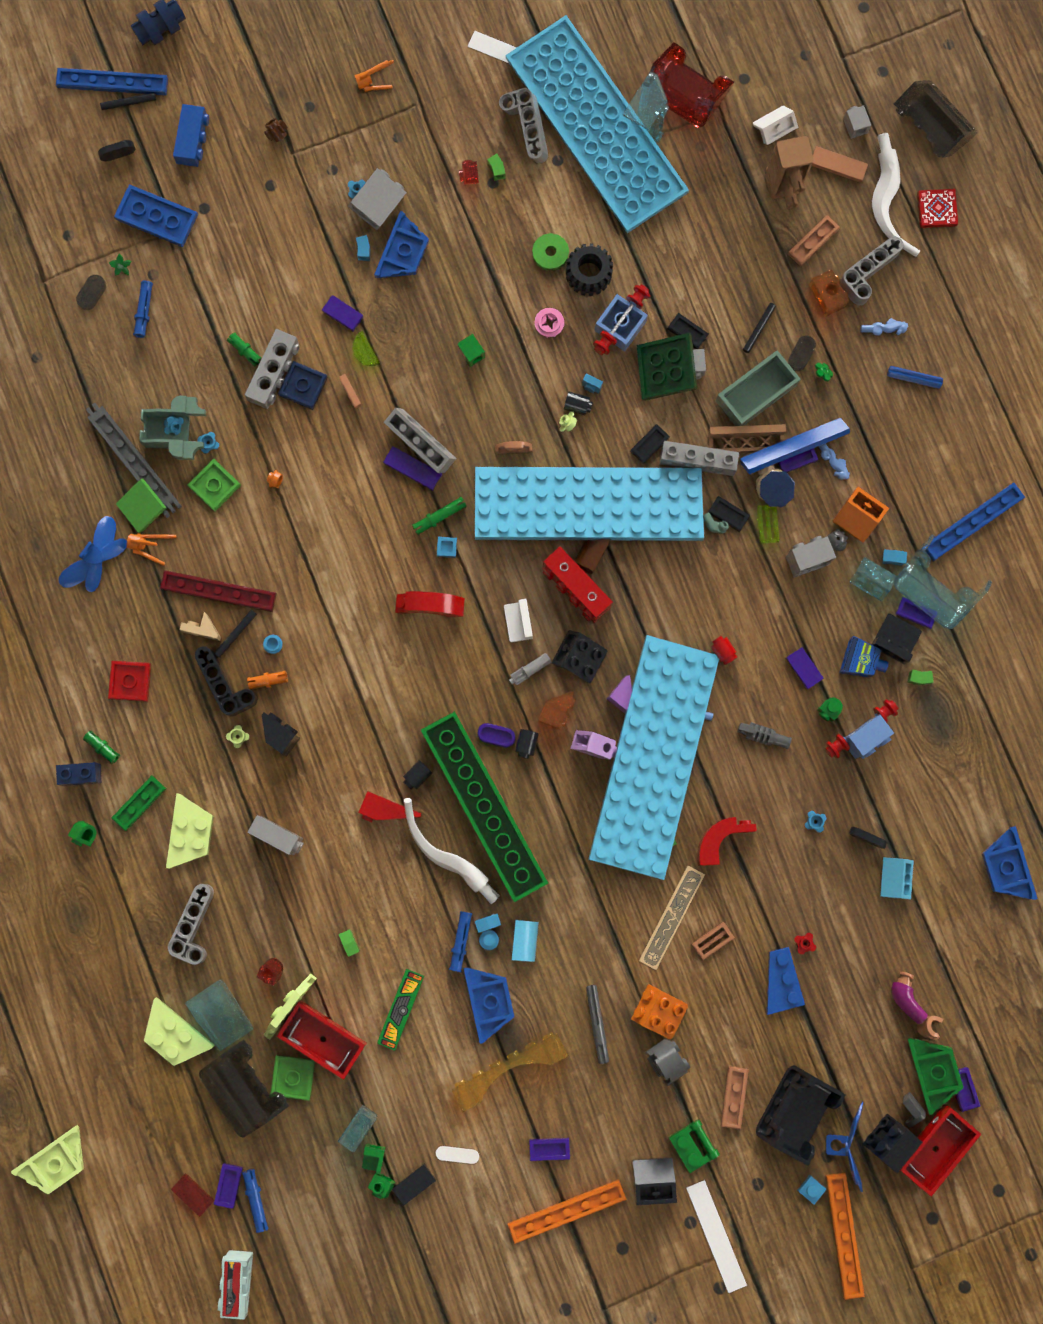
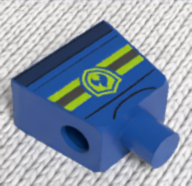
M852 636L849 639L839 673L872 677L875 670L885 673L889 662L879 659L881 653L879 648Z

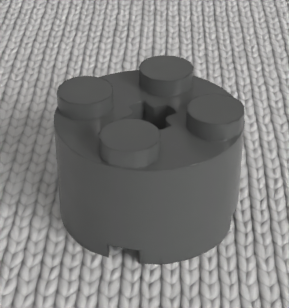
M669 1039L662 1040L645 1052L646 1055H649L647 1059L658 1077L663 1076L666 1079L663 1081L666 1086H669L688 1073L687 1070L690 1069L687 1060L680 1057L678 1045Z

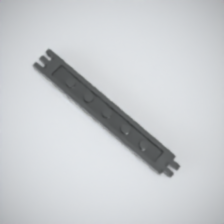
M93 403L92 406L96 411L92 412L88 407L86 410L90 415L87 418L136 480L144 479L166 506L162 513L166 518L170 517L166 510L169 508L172 513H175L176 510L172 505L175 503L176 507L180 509L182 507L104 407L101 406L99 408L96 403Z

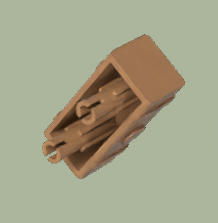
M807 136L778 141L773 149L769 166L766 169L765 179L770 198L785 197L787 209H791V206L793 208L799 206L796 194L805 191L804 182L814 161Z

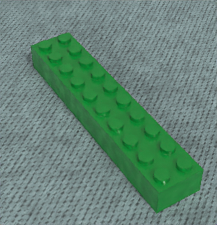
M455 711L421 729L512 900L516 902L547 885V879Z

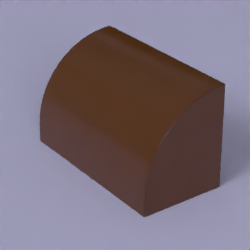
M611 539L585 540L574 561L580 568L593 574Z

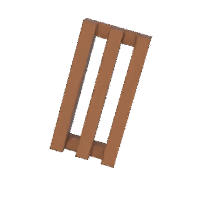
M721 922L691 945L695 948L701 959L704 960L735 937L726 924ZM723 927L724 930L700 948L698 947V944ZM725 934L729 936L705 954L702 953L704 949Z

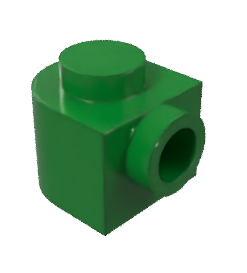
M832 697L825 700L817 710L820 712L821 718L827 722L829 720L833 722L842 712L843 705L839 699Z
M78 821L73 825L68 836L72 838L71 842L82 847L85 844L91 847L97 832L94 826L85 821Z
M375 1173L368 1188L373 1191L372 1195L379 1199L388 1198L395 1185V1181L384 1174Z

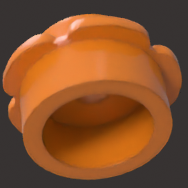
M275 470L274 473L270 472L267 477L269 487H280L283 474L278 473V470Z

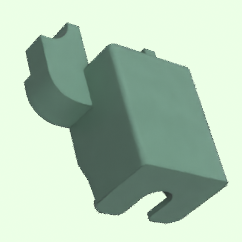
M186 396L175 397L172 400L171 409H142L141 421L144 424V431L140 430V443L144 448L169 449L171 455L178 460H194L195 453L200 449H204V442L189 441L190 416H206V410L198 407V399L196 397ZM169 416L182 417L184 420L183 424H181V432L177 435L164 432V421Z

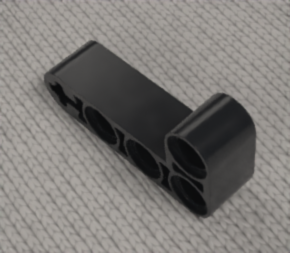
M202 646L196 650L195 659L220 710L224 714L233 717L256 705L257 695L250 689H243L234 694L211 649ZM204 652H206V653L208 654V655H207V659H208V661H209L211 664H208V663L203 659V657H204V656H203V653H204ZM217 669V676L210 678V670ZM222 685L226 686V692L223 695H219L217 692L218 688ZM246 694L252 695V700L249 703H244L243 697ZM233 702L235 705L234 710L227 712V704Z

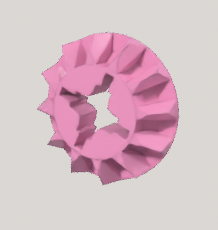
M545 308L536 315L535 329L540 335L548 338L555 337L562 332L564 318L558 310ZM547 318H548L551 322H552V321H555V322L552 324V329H551V327H549L548 325H546V326L544 325V324H546V319H547Z

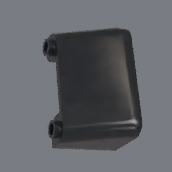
M794 1065L790 1066L786 1070L756 1127V1135L772 1147L809 1166L815 1155V1148L809 1141L827 1107L833 1110L840 1107L846 1094Z

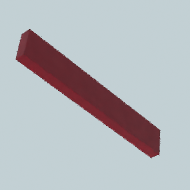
M164 570L160 589L269 612H273L277 595L275 592Z

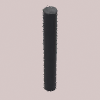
M155 93L112 100L102 102L100 106L102 110L150 102L156 100Z
M769 303L743 348L745 353L751 351L776 308L775 304Z
M252 609L214 652L219 658L257 615Z

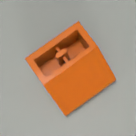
M857 487L832 522L864 543L889 508L860 487Z

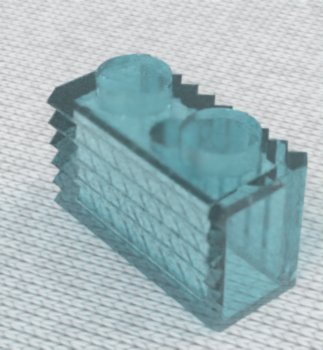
M362 1105L338 1142L351 1152H355L377 1120V1114Z

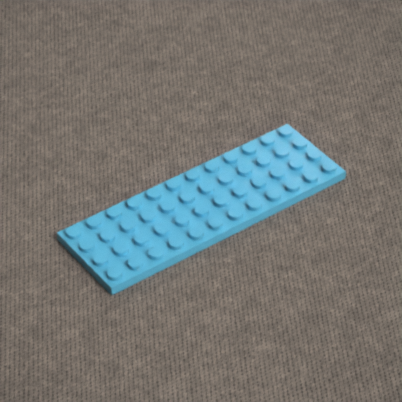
M567 15L505 55L506 60L524 86L536 96L538 106L627 233L689 193L685 183Z
M475 467V540H704L702 468Z
M649 635L645 636L628 709L625 714L588 860L661 880L665 879L719 662L717 655Z

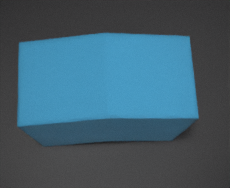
M367 235L357 237L358 260L370 261L371 249Z
M884 549L882 563L901 566L906 564L907 552Z
M498 914L475 921L478 933L501 925Z

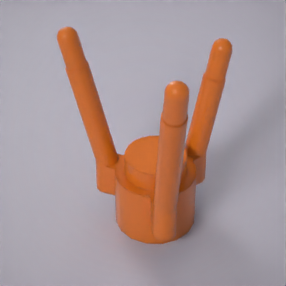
M386 60L365 72L356 74L355 78L359 90L364 88V91L368 92L371 90L392 89V85L370 86L369 84H372L371 74L393 64L394 61Z
M137 533V535L130 534L128 536L127 548L133 549V553L139 554L162 566L165 565L163 561L141 551V549L144 550L146 545H158L156 542L146 541L145 538H177L176 535Z

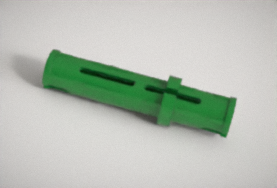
M460 496L431 515L430 513L427 514L426 518L412 524L413 529L421 526V528L415 531L416 534L420 535V533L430 527H436L437 523L466 508L465 502L459 506L457 505L464 501L463 498Z

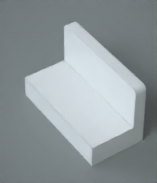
M781 106L753 122V126L760 130L763 142L766 145L798 128L794 111L785 106Z
M521 599L518 603L504 605L510 642L532 639L533 635L527 600Z

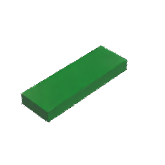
M151 775L111 819L124 831H127L167 788Z

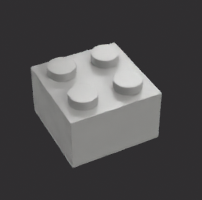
M821 536L815 537L806 545L802 542L794 545L793 549L789 550L790 552L786 559L794 578L828 566L836 559L828 536L825 538Z

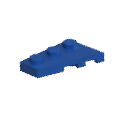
M789 947L769 952L766 1015L805 1005Z

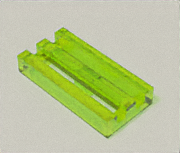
M757 505L760 544L779 542L777 507ZM762 510H765L767 539H764ZM769 510H772L773 529H774V538H773V539H772V534H771V523H770V512H769Z

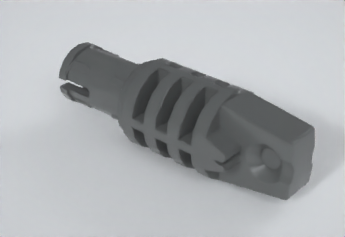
M752 722L750 725L740 723L737 731L746 735V739L768 746L774 744L789 749L792 740L791 737L775 733L774 729Z

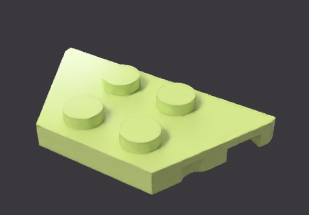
M177 793L166 868L169 869L209 855L214 818L212 814Z
M310 974L295 991L292 990L283 999L285 1002L283 1007H278L271 1015L273 1020L264 1034L265 1037L271 1040L297 1003L317 979L315 976Z
M156 997L153 1000L144 1041L173 1066L215 1046L159 998Z
M79 1126L73 1127L12 1170L11 1173L25 1179L32 1186L39 1187L46 1194L53 1192L84 1170Z

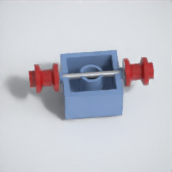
M642 284L640 286L635 285L633 288L635 293L633 295L629 294L626 297L627 300L617 294L598 319L594 331L600 334L602 338L600 341L595 340L593 342L594 350L598 354L608 355L610 353V345H616L623 351H626L645 325L648 315L640 309L643 307V299L650 298L649 289Z
M884 700L883 707L873 708L875 717L868 720L848 736L842 737L840 734H837L836 741L833 743L826 742L827 747L825 751L831 758L835 757L838 759L840 757L839 752L844 749L845 751H850L855 759L859 757L863 759L876 751L874 749L876 746L879 748L892 740L890 736L894 734L887 724V717L898 715L896 703L892 700Z

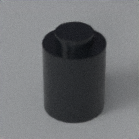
M569 391L564 410L585 416L586 412L590 413L593 402L590 401V397Z
M520 729L515 749L518 757L529 759L530 756H534L539 733Z
M418 760L403 776L405 778L403 783L411 790L413 788L417 790L433 773Z

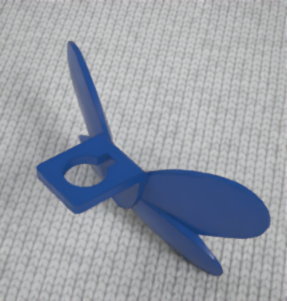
M105 516L99 521L94 533L93 543L89 541L78 556L82 560L73 563L60 574L59 583L61 586L70 588L85 580L87 591L93 592L97 589L102 576V562L118 556L127 547L125 539L114 541L116 522L112 517Z
M863 1101L853 1119L849 1136L829 1134L826 1136L827 1155L848 1156L854 1183L858 1185L861 1192H863L862 1182L850 1152V1146L861 1117ZM834 1139L840 1140L841 1143L845 1144V1148L835 1151L831 1148V1142Z

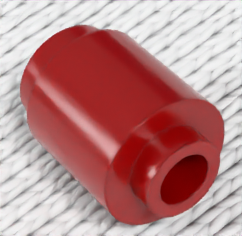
M720 636L712 641L714 645L711 648L715 655L718 656L719 661L723 662L724 665L738 658L735 654L737 653L727 637L723 639Z

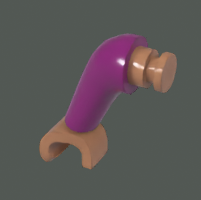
M900 972L901 978H898L897 982H893L891 987L895 1003L917 1023V1031L920 1036L928 1040L939 1039V1034L932 1030L931 1024L932 1022L935 1024L942 1023L943 1019L938 1016H928L914 999V989L911 987V980L914 979V976L907 972Z

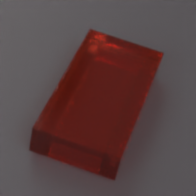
M186 1173L171 1189L199 1217L215 1201Z

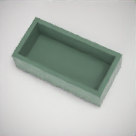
M777 350L719 393L715 401L735 426H744L795 388L801 379Z

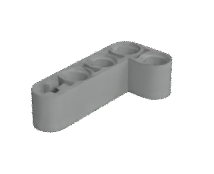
M527 88L502 95L499 100L500 108L508 115H520L528 156L536 163L545 162L548 158V150L536 96ZM530 96L529 100L524 102V98ZM512 101L511 107L507 108V104ZM533 113V118L527 121L528 116ZM537 131L536 137L531 138L532 133Z
M896 236L889 238L844 273L840 280V286L854 304L860 306L868 301L872 294V289L866 280L899 255L903 248L902 239ZM875 256L881 257L882 261H878ZM861 267L867 268L868 272L862 271ZM846 278L853 279L854 283L848 282ZM858 292H863L865 297L859 296Z
M199 884L194 888L168 944V952L172 956L193 965L204 962L207 957L206 950L192 942L213 898L214 890L212 886ZM205 889V892L208 894L207 896H203L201 898L202 894L200 893V890ZM194 905L200 910L196 917L191 914V908ZM185 924L191 926V932L188 935L183 932ZM176 942H180L183 945L180 953L174 949ZM194 950H198L201 954L198 961L192 958Z

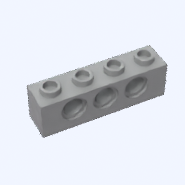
M278 329L275 330L245 393L247 401L266 409L273 405L276 399L275 393L278 388H281L284 382L283 376L286 371H289L292 364L291 359L299 351L300 345L297 337ZM280 350L286 351L283 356H277ZM278 367L275 373L269 372L270 368ZM269 383L270 387L268 389H261L263 384Z
M395 408L384 421L395 434L436 472L445 473L457 459L404 409Z
M664 441L659 465L678 468H702L703 472L734 476L737 471L739 452Z

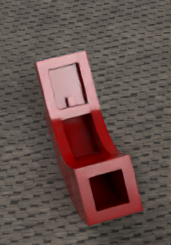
M408 591L404 594H397L395 613H428L445 617H463L465 598L445 593Z
M736 817L726 818L713 824L704 833L699 843L697 853L698 866L720 865L719 847L722 840L732 833L757 832L756 824H751V820L739 821L737 825Z

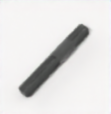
M589 985L586 987L598 1063L606 1064L609 1062L597 986Z

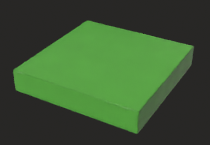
M213 459L187 486L215 512L241 484Z
M140 479L116 503L138 533H142L166 509V506L144 479Z
M276 1055L270 1096L310 1101L315 1061L307 1058Z

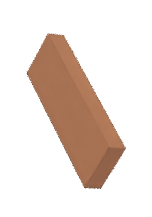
M816 146L813 153V167L862 183L868 166L867 163Z
M826 215L788 252V255L801 267L840 227Z
M728 1066L721 1127L741 1130L749 1070L747 1068Z

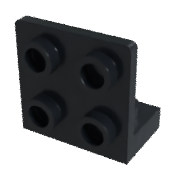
M887 614L871 645L879 648L885 655L905 665L910 662L913 656L911 652L922 631L892 614Z
M568 630L552 660V664L556 667L567 669L587 683H591L608 651L584 634Z

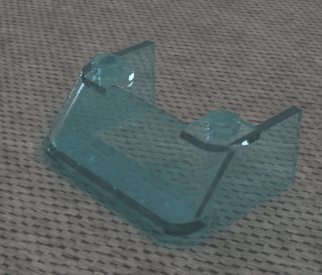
M652 71L648 74L624 111L623 116L645 128L654 141L659 143L664 134L662 129L669 107L667 106L668 101L657 74Z
M931 534L896 576L894 586L901 594L941 626L952 629L986 595L992 581L988 580L977 593L969 587H963L954 594L926 571L931 563V558L925 550L935 537Z

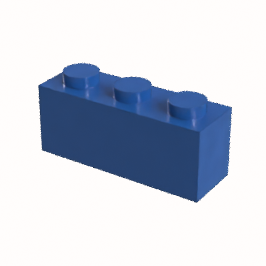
M182 104L173 152L176 164L198 167L199 160L202 161V143L206 142L205 127L209 125V115L206 113L205 107Z

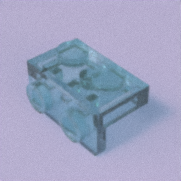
M864 557L855 574L850 579V583L876 599L883 601L890 592L897 576Z

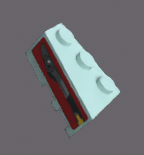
M229 1250L223 1256L222 1277L220 1280L221 1298L218 1301L220 1318L245 1320L248 1315L253 1252Z

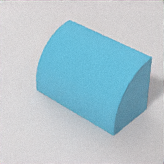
M883 857L882 897L911 899L914 860Z
M515 921L512 960L535 962L539 922Z

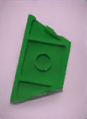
M908 1038L929 1115H932L938 1108L948 1102L951 1097L964 1088L952 1047Z

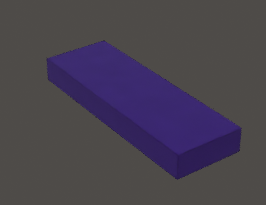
M393 446L383 462L390 468L432 491L442 476V473L436 472L433 468Z

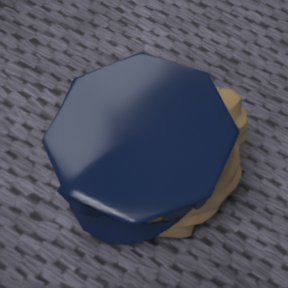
M774 465L758 471L760 476L756 479V490L759 497L770 507H784L794 498L795 482L786 471L775 469Z

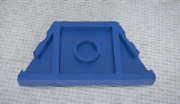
M400 211L375 271V278L416 275L429 243V238L418 230V227L405 216L403 211Z
M1016 826L1010 827L982 853L993 892L1036 900L1038 898Z
M466 967L464 968L479 1042L482 1044L515 1016L506 977Z

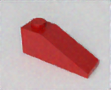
M367 791L358 812L362 814V819L371 823L373 819L377 821L406 819L405 806ZM413 810L414 818H421L422 814Z

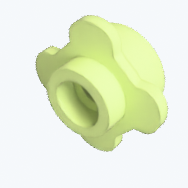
M571 411L568 415L565 414L561 417L559 422L561 424L559 429L561 432L564 430L571 431L575 427L577 420L573 417L574 412Z
M236 725L230 733H227L226 739L230 740L235 748H240L244 741L249 740V734L245 733L240 725Z

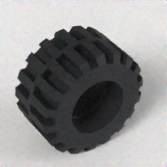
M592 243L589 246L582 244L581 248L576 247L574 252L570 253L566 265V279L569 281V286L571 288L574 287L576 293L581 291V295L584 296L585 293L593 296L594 292L598 295L601 293V289L604 291L611 282L613 262H611V256L607 255L608 251L606 249L602 251L600 245L593 247L594 244ZM585 263H592L599 268L600 272L596 276L588 277L583 275L578 268Z

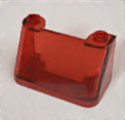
M673 42L653 63L644 84V90L648 96L692 125L703 127L731 90L734 81L724 75H720L713 83L684 64L686 52L681 46Z

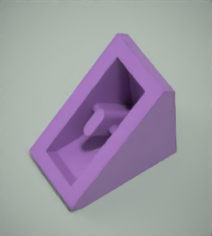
M630 675L625 676L607 698L608 701L625 714L632 693Z

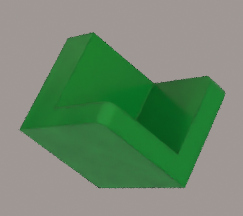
M473 334L458 343V347L464 354L469 367L485 358V351Z
M366 1144L362 1168L376 1171V1174H380L386 1147Z

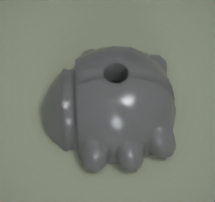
M836 529V531L828 535L831 546L836 551H843L847 546L846 540L848 536H845V532H841L840 529Z

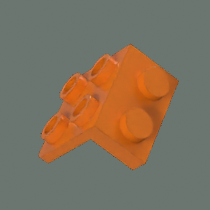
M648 984L637 1008L634 1010L631 1020L668 1039H672L688 1008V1004Z

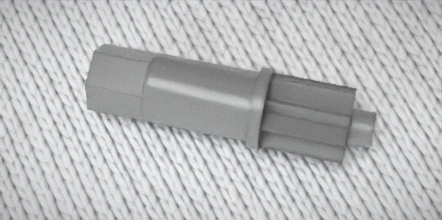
M544 653L512 673L509 682L516 685L520 684L534 673L552 663L551 659Z

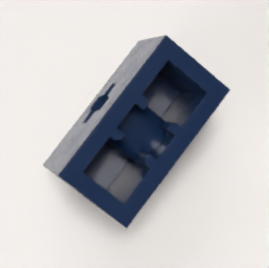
M93 762L56 765L57 785L71 786L102 783L101 764Z

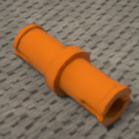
M286 671L272 674L267 672L261 676L248 677V687L250 690L265 686L270 688L275 684L288 683V679H286L288 676Z

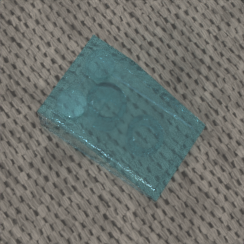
M223 979L218 980L185 1003L195 1020L220 1051L254 1029Z

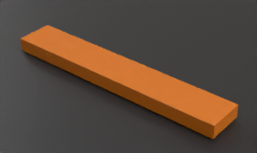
M846 1173L825 1175L843 1298L847 1300L865 1297Z
M616 1180L509 1222L508 1227L514 1244L625 1201L626 1197L620 1181Z

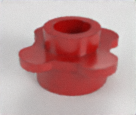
M806 933V935H797L794 938L799 954L803 955L807 951L814 952L816 950V945L813 943V934Z

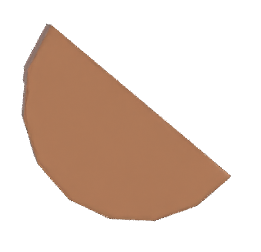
M346 374L340 376L339 380L354 408L362 406Z
M523 441L503 442L495 446L496 454L533 452L532 444Z

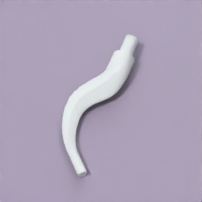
M883 133L877 137L881 153L878 154L881 176L873 193L872 209L874 217L884 234L888 238L894 236L900 238L889 217L891 200L900 186V167L896 150L891 148L888 133ZM902 239V249L917 257L920 250Z
M410 798L404 799L407 823L421 851L435 864L459 874L474 892L479 891L490 904L494 903L500 895L487 883L488 877L473 864L458 855L441 851L432 846L421 834L414 821L412 800Z

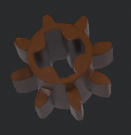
M273 118L266 123L265 127L267 130L264 133L269 140L272 141L274 139L275 142H279L286 137L287 133L285 130L288 127L283 120L280 119L278 121L276 118Z

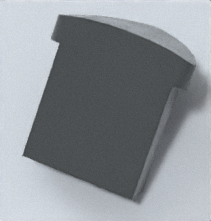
M910 1092L903 1097V1104L912 1114L905 1122L907 1127L910 1128L925 1119L926 1112Z

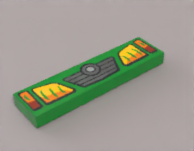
M406 969L377 1044L394 1051L396 1050L424 975Z

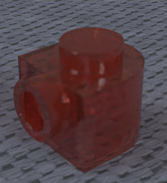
M465 160L462 162V170H459L460 181H464V185L479 183L477 161Z
M276 958L268 959L260 967L257 978L263 980L266 984L274 986L281 979L283 964Z

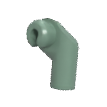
M710 512L703 515V521L709 531L722 534L729 528L726 521H714Z

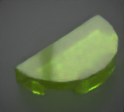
M363 331L356 335L352 346L355 358L366 366L379 365V360Z

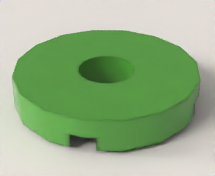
M544 234L533 245V260L543 270H558L567 262L569 256L568 244L564 238L557 234ZM552 248L556 251V254L548 256L546 250Z

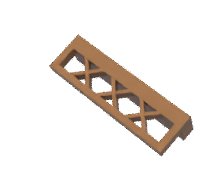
M786 424L710 427L708 431L709 448H713V439H721L725 445L718 449L739 453L757 452L772 446L767 442L771 437H779L780 442L784 441ZM734 438H739L744 444L740 448H735L730 442ZM752 438H758L763 443L759 447H753L749 441Z

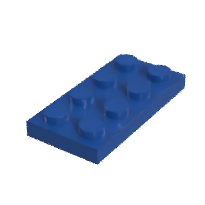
M129 184L114 218L117 221L183 247L198 213Z

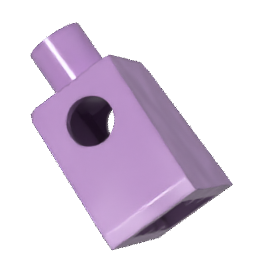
M576 730L570 749L597 758L611 759L615 757L617 747L615 746L616 741L594 732Z

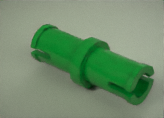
M235 332L229 336L227 342L238 351L240 356H244L256 367L262 357Z
M93 731L87 732L83 737V740L95 749V753L101 754L111 764L119 759L120 754L115 752L108 746L106 740H101Z

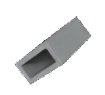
M378 168L348 205L350 209L376 230L379 229L407 193L400 183L392 181L386 171L379 170Z
M259 815L256 816L247 832L289 855L299 853L304 845L302 837Z

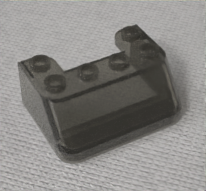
M929 80L915 81L894 103L897 107L896 111L900 116L912 117L915 120L913 122L914 125L927 133L925 136L933 143V152L938 157L952 156L978 133L974 126L940 89Z
M244 1039L199 1071L202 1083L234 1131L242 1138L265 1125L289 1107L283 1094L278 1092L268 1094L266 1086L260 1082L255 1070L248 1064L247 1061L253 1056V1050Z

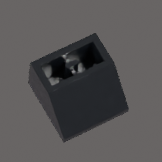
M263 712L262 722L266 743L287 757L300 739L296 735L298 731L287 723L285 726L281 725L282 720L270 712L267 715Z
M886 1114L872 1133L867 1136L863 1145L894 1172L898 1173L923 1142L889 1114Z
M672 1157L632 1160L634 1193L637 1205L677 1203Z

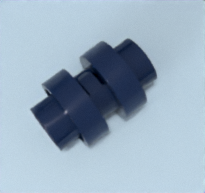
M159 0L153 4L155 8L153 12L148 14L146 9L136 14L138 21L130 26L142 46L149 41L154 46L163 41L164 39L161 34L167 30L171 35L181 30L179 23L184 21L186 17L176 0H171L168 3L164 0Z

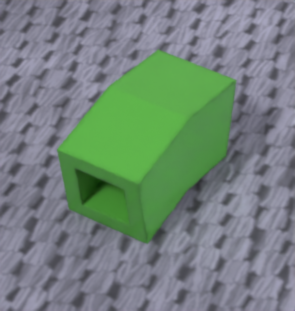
M498 154L488 158L487 165L493 173L494 181L505 179L504 165Z
M912 669L909 672L907 682L916 685L934 683L932 671L921 672Z
M350 929L339 934L348 957L360 951Z

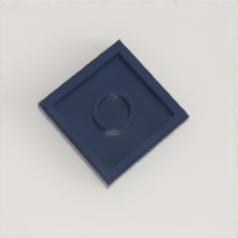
M293 361L278 392V396L313 410L328 376Z

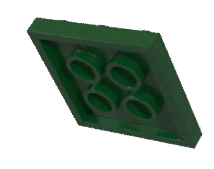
M690 333L636 345L642 400L646 401L697 389L693 343Z

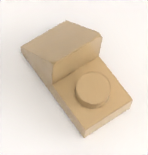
M205 612L200 627L199 623L188 621L187 624L181 623L180 631L183 633L216 641L221 640L218 631Z

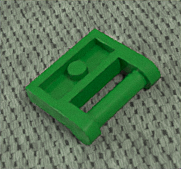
M699 1119L668 1137L689 1173H692L720 1155L719 1151L714 1149L702 1129V1123ZM690 1132H696L708 1152L706 1155L702 1156L690 1136Z

